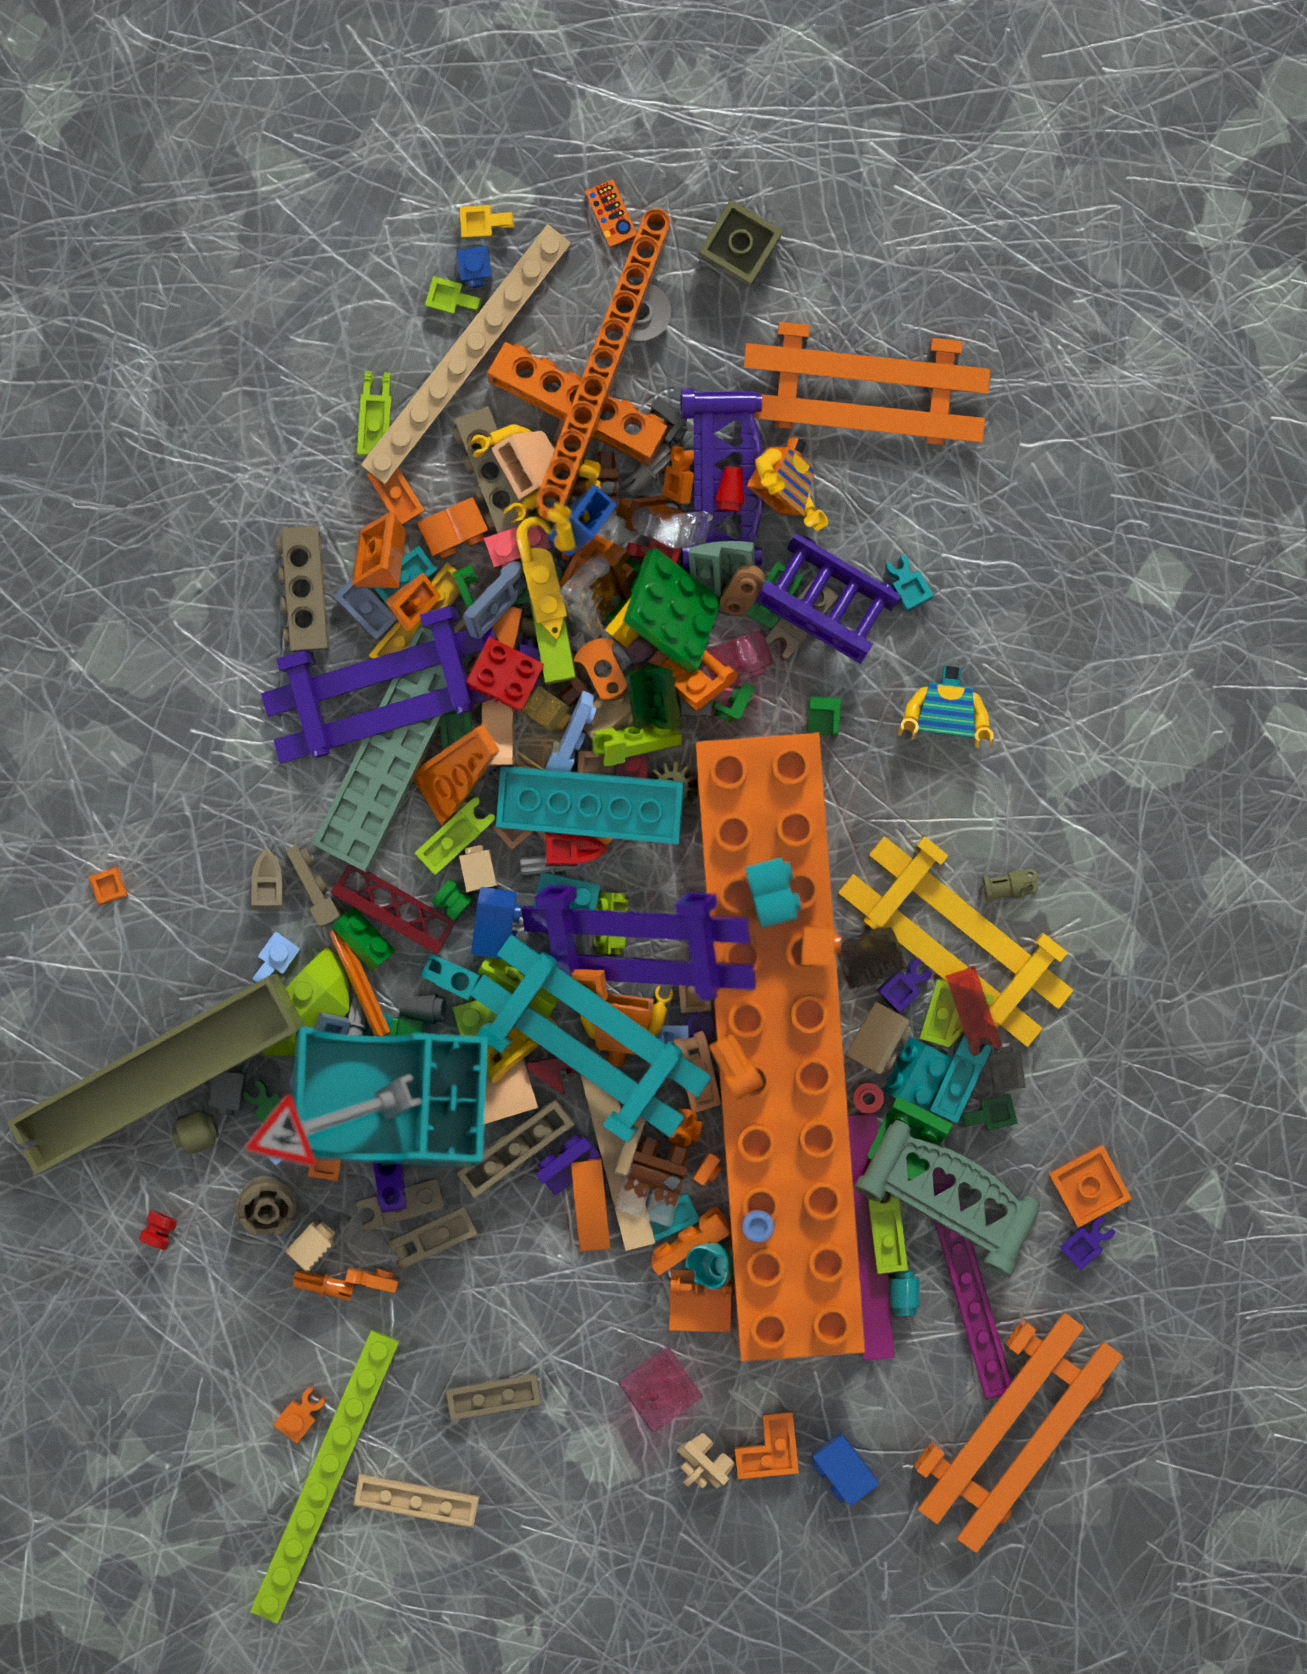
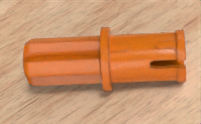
M296 1270L292 1285L296 1288L320 1293V1297L327 1295L349 1302L355 1284L328 1277V1273H325V1276L302 1270Z

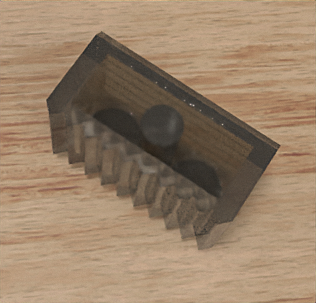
M892 926L886 929L876 928L869 935L859 939H847L841 944L840 954H836L850 990L907 969Z

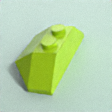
M327 946L285 988L306 1027L314 1028L320 1012L344 1017L350 1009L348 974L341 959ZM296 1034L265 1050L262 1054L264 1056H294Z

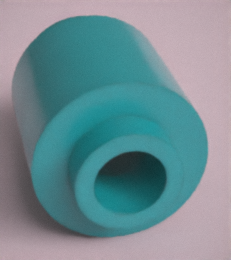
M911 1270L895 1272V1276L889 1277V1307L892 1308L893 1315H916L917 1308L920 1307V1277L913 1276V1271Z

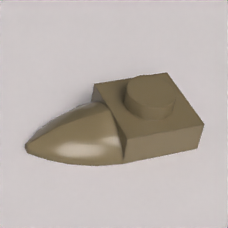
M265 848L260 853L253 867L251 877V910H282L281 867L269 848Z

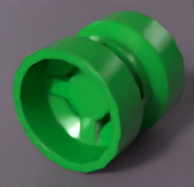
M449 879L432 898L431 902L436 907L446 908L447 916L454 921L473 900V897L467 892L460 894L457 884Z

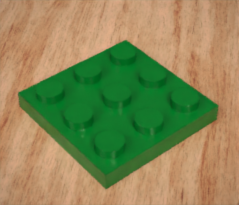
M653 547L646 552L623 622L689 673H692L699 668L720 605V598L656 547Z

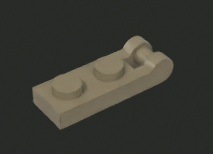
M463 1206L389 1240L388 1244L391 1250H395L399 1258L397 1264L400 1269H403L477 1235L478 1232L466 1206ZM411 1241L414 1242L417 1248V1252L412 1254L409 1253L406 1244Z

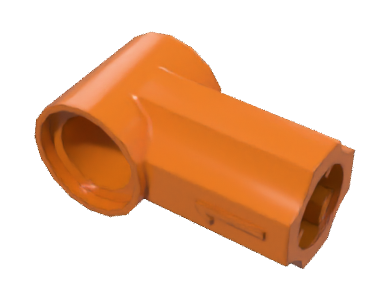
M732 1033L709 1046L724 1071V1078L737 1100L765 1085L751 1060H747L743 1049Z

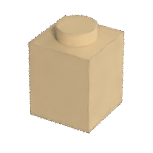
M483 845L465 848L466 855L459 856L466 892L478 890L481 887L497 886L491 850H483Z

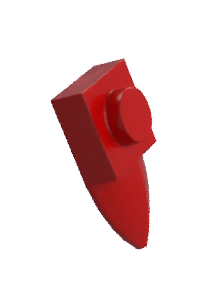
M546 834L545 866H576L580 863H586L603 855L608 850V847L590 836Z

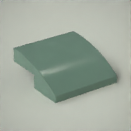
M720 541L697 545L689 549L690 575L720 597L723 588H725L738 567L742 565L755 566V547L753 542Z

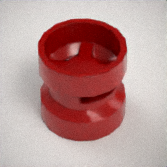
M150 1210L147 1216V1227L141 1231L138 1239L155 1248L167 1250L170 1243V1232L175 1230L178 1221L163 1213Z

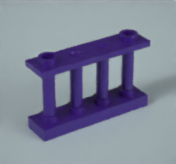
M795 533L787 547V550L794 553L776 584L766 581L755 602L861 664L873 645L866 638L883 607L892 611L901 595L896 593L892 586L876 581L817 546L811 538ZM804 560L819 568L820 571L804 598L797 599L790 595L787 589ZM830 576H833L847 586L831 613L824 615L817 611L813 605ZM858 591L873 600L856 631H851L841 625L840 620Z

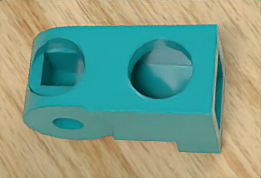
M432 953L420 975L436 983L437 986L469 1001H473L474 998L470 996V993L482 977L474 971Z

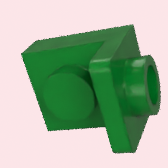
M745 681L742 687L736 685L728 702L733 704L731 709L714 701L712 708L717 710L715 716L729 723L732 722L733 718L739 721L755 686Z

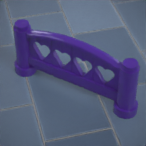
M681 388V419H694V542L681 543V568L686 572H690L689 549L691 547L720 541L753 542L755 547V566L762 565V547H756L755 539L760 525L764 501L747 487L756 469L755 460L763 454L758 427L754 419L756 412H762V394L755 391L694 392V388ZM732 421H739L742 424V430L739 433L742 437V443L737 447H733L715 436L714 433ZM732 452H739L742 455V461L739 465L743 469L745 505L741 506V512L717 510V502L714 501V495L717 494L724 471L714 466V464ZM733 513H739L742 516V522L739 525L742 529V535L737 539L731 538L714 526Z

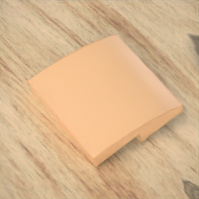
M500 1054L492 1058L495 1063L503 1059ZM524 1058L508 1070L504 1077L496 1083H492L486 1076L484 1124L538 1108Z

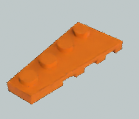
M484 724L478 726L420 766L413 779L441 826L454 816L500 751Z

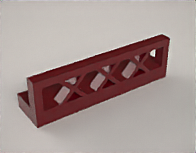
M348 864L340 880L336 882L330 892L436 954L440 952L456 924L455 920L453 921L448 916L369 871L365 872L351 864ZM352 870L364 876L366 889L353 891L344 885ZM369 879L379 885L371 887ZM384 887L391 892L393 904L381 907L375 903L372 890ZM368 892L370 900L360 895V893ZM395 894L402 897L405 900L397 902ZM406 903L416 905L420 919L407 922L401 918L398 906ZM395 907L397 915L388 911L387 909ZM422 909L432 916L423 917ZM438 918L448 924L440 939L428 934L425 924L426 920ZM421 922L423 930L413 924Z

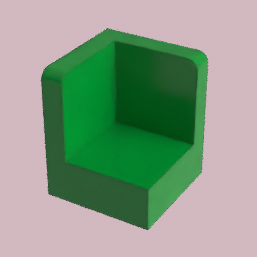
M809 697L808 734L839 735L841 698Z
M394 1016L389 1036L423 1033L424 1021Z

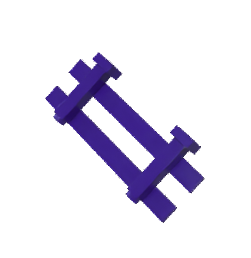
M446 606L420 614L423 626L432 629L434 640L315 677H312L309 668L316 665L312 652L303 650L276 659L279 671L288 673L291 684L261 693L267 717L298 709L303 728L301 732L274 740L279 762L282 764L312 755L313 758L329 755L332 748L456 711L457 715L475 710L473 705L496 699L492 696L488 699L486 698L488 694H482L474 689L470 690L471 686L466 684L468 677L462 659L463 657L482 652L489 636L496 639L493 627L481 639L471 637L468 630L455 633L453 622L459 621L456 608ZM440 664L442 666L447 684L445 688L331 723H324L319 701Z
M547 885L535 896L536 907L524 906L521 908L524 931L548 933L551 953H545L552 956L558 962L556 966L570 976L575 969L604 970L606 981L694 986L695 994L699 995V999L703 1001L717 998V990L719 988L755 990L757 988L754 965L716 962L714 942L749 944L751 940L748 918L710 916V912L718 905L717 896L714 893L687 892L675 904L676 914L570 909V904L577 898L576 886ZM574 934L687 940L691 961L577 954Z

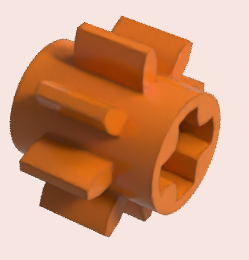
M678 1109L677 1111L685 1116V1118L673 1135L669 1137V1141L676 1146L687 1147L691 1144V1141L698 1142L703 1122L697 1121L698 1117L695 1112L689 1109Z

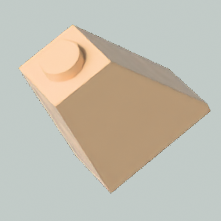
M496 699L483 702L482 724L485 725L500 750L489 766L515 765L514 711L511 710L512 708L502 704L500 700L498 703L495 702Z

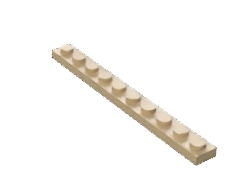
M547 224L365 458L360 465L384 485L387 483L571 245L569 240Z

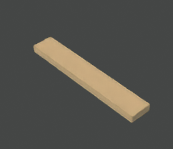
M580 1074L625 1250L628 1251L655 1244L644 1197L638 1198L634 1188L629 1191L624 1190L634 1160H632L626 1176L622 1177L613 1174L624 1140L604 1127L603 1123L613 1111L616 1113L620 1112V1103L613 1096ZM635 1179L634 1186L638 1185L640 1181Z

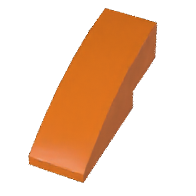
M602 1158L575 1160L571 1162L580 1252L611 1249Z

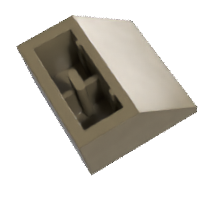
M874 1000L846 1055L880 1075L883 1070L889 1071L897 1057L893 1053L898 1042L904 1044L912 1028L908 1026L910 1020Z

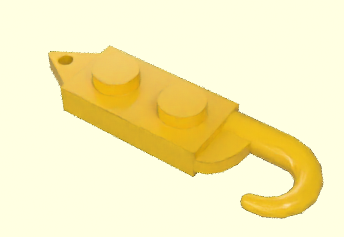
M530 517L519 524L516 531V541L537 624L541 623L558 639L564 617H567L553 557L545 549H531L528 538V530L532 526L538 525L543 527L547 534L550 532L551 527L545 519ZM554 627L558 629L557 633L552 632Z

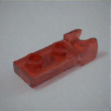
M975 966L945 975L971 1055L976 1056L979 1054L978 1042L983 1037H988L993 1047H1002Z

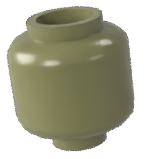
M199 1110L178 1117L176 1129L172 1130V1137L177 1148L182 1146L186 1153L194 1154L214 1147L215 1138H219V1132L213 1115H207L205 1111Z

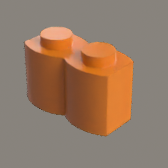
M473 497L417 523L432 556L437 557L440 555L442 560L458 553L456 547L464 543H468L469 547L484 541V534L490 532Z

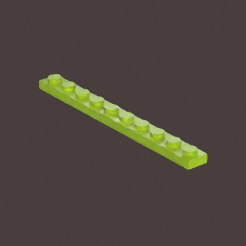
M373 1329L371 1330L250 1612L277 1624L279 1623L400 1341Z

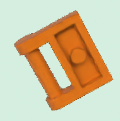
M704 650L701 663L718 676L713 681L699 669L689 673L671 658L660 665L673 671L676 694L696 711L729 687L737 678V672L730 666L725 667L706 650Z

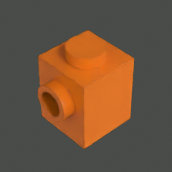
M811 920L810 926H803L801 964L833 966L834 954H840L841 935H835L836 929L829 928V922Z

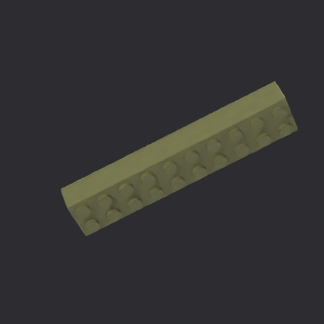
M278 974L270 975L6 1122L19 1146L33 1140L35 1141L36 1146L27 1148L22 1152L36 1176L54 1168L296 1034L300 1027L306 1026Z

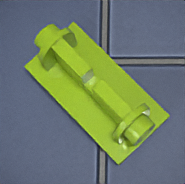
M600 892L595 910L627 912L628 900L625 899L626 893ZM594 935L593 941L596 946V953L622 955V949H625L626 937Z

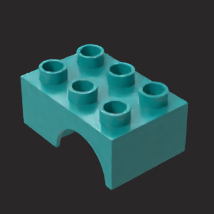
M300 1027L295 1035L292 1099L301 1122H307L375 1099V1091L411 1074L413 1079L406 1083L412 1100L420 1097L422 1102L398 1117L385 1121L383 1113L377 1111L307 1135L315 1160L473 1168L483 1161L488 1037L412 1033L402 1036H357L322 1032L313 1029V1027Z

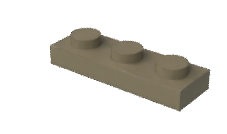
M537 1373L446 1389L451 1420L542 1404Z

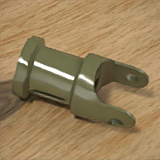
M1033 869L1010 871L1008 875L994 878L983 876L987 902L991 903L993 899L1012 896V898H1019L1036 893L1038 890V884L1035 882L1038 878L1037 872Z

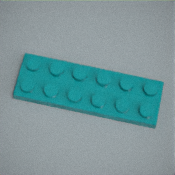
M502 765L500 766L496 827L679 844L685 782Z

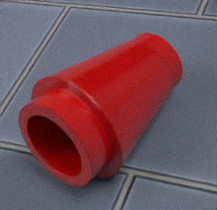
M724 466V472L714 500L717 502V510L741 512V506L745 505L742 468Z

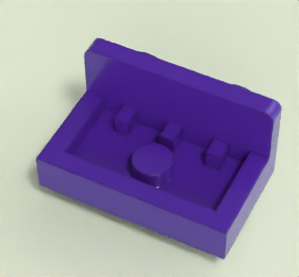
M575 1135L562 1145L564 1149L562 1153L556 1157L551 1153L537 1164L540 1169L535 1175L542 1184L545 1183L554 1195L559 1194L573 1183L571 1162L602 1158L586 1135L580 1139Z

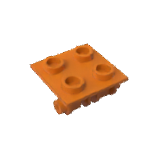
M671 1269L669 1331L730 1332L732 1279L723 1288L709 1289L705 1285L694 1282L695 1274L692 1270Z

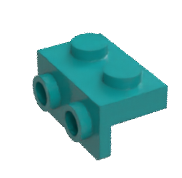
M910 1037L901 1051L900 1058L893 1072L887 1078L884 1092L894 1098L898 1096L927 1110L952 1061V1057Z

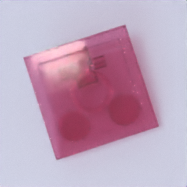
M669 1346L661 1349L618 1381V1384L652 1433L659 1430L703 1397Z

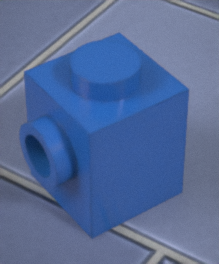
M487 246L457 250L460 277L463 285H468L469 288H479L487 286V282L493 281Z

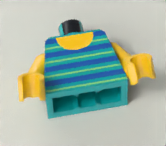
M943 666L941 683L930 682L927 687L919 688L906 704L903 721L898 730V736H901L905 729L911 731V740L915 739L918 731L969 738L975 737L974 745L976 748H979V740L981 739L988 740L989 747H992L994 734L990 729L989 715L980 695L974 693L972 687L960 686L962 668Z

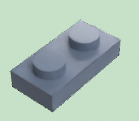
M352 578L334 597L376 640H379L398 619L368 587L352 586Z

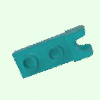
M966 1034L961 1036L952 1061L929 1108V1111L958 1123L992 1049V1046L984 1044L978 1053H970L968 1046L971 1039Z

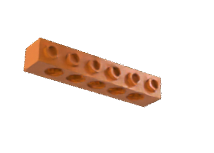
M507 342L504 343L487 372L489 383L563 421H566L572 405L571 399L576 395L582 378L576 373L568 371L566 374L557 369L556 364L547 358L541 357L538 359L530 355V351L520 344L514 343V345H511ZM521 369H529L533 374L529 378H521L517 375V372ZM548 383H556L560 388L556 392H548L544 389V386ZM589 387L585 392L589 396H598L602 391L597 387ZM609 393L603 411H610L614 417L607 421L599 419L593 437L650 466L664 438L667 436L665 422L654 414H648L647 416L637 411L638 408L633 403L623 399L620 402L612 398ZM584 414L578 415L575 418V421L579 424H587L591 420L589 416ZM629 425H637L641 431L638 434L631 435L624 429Z

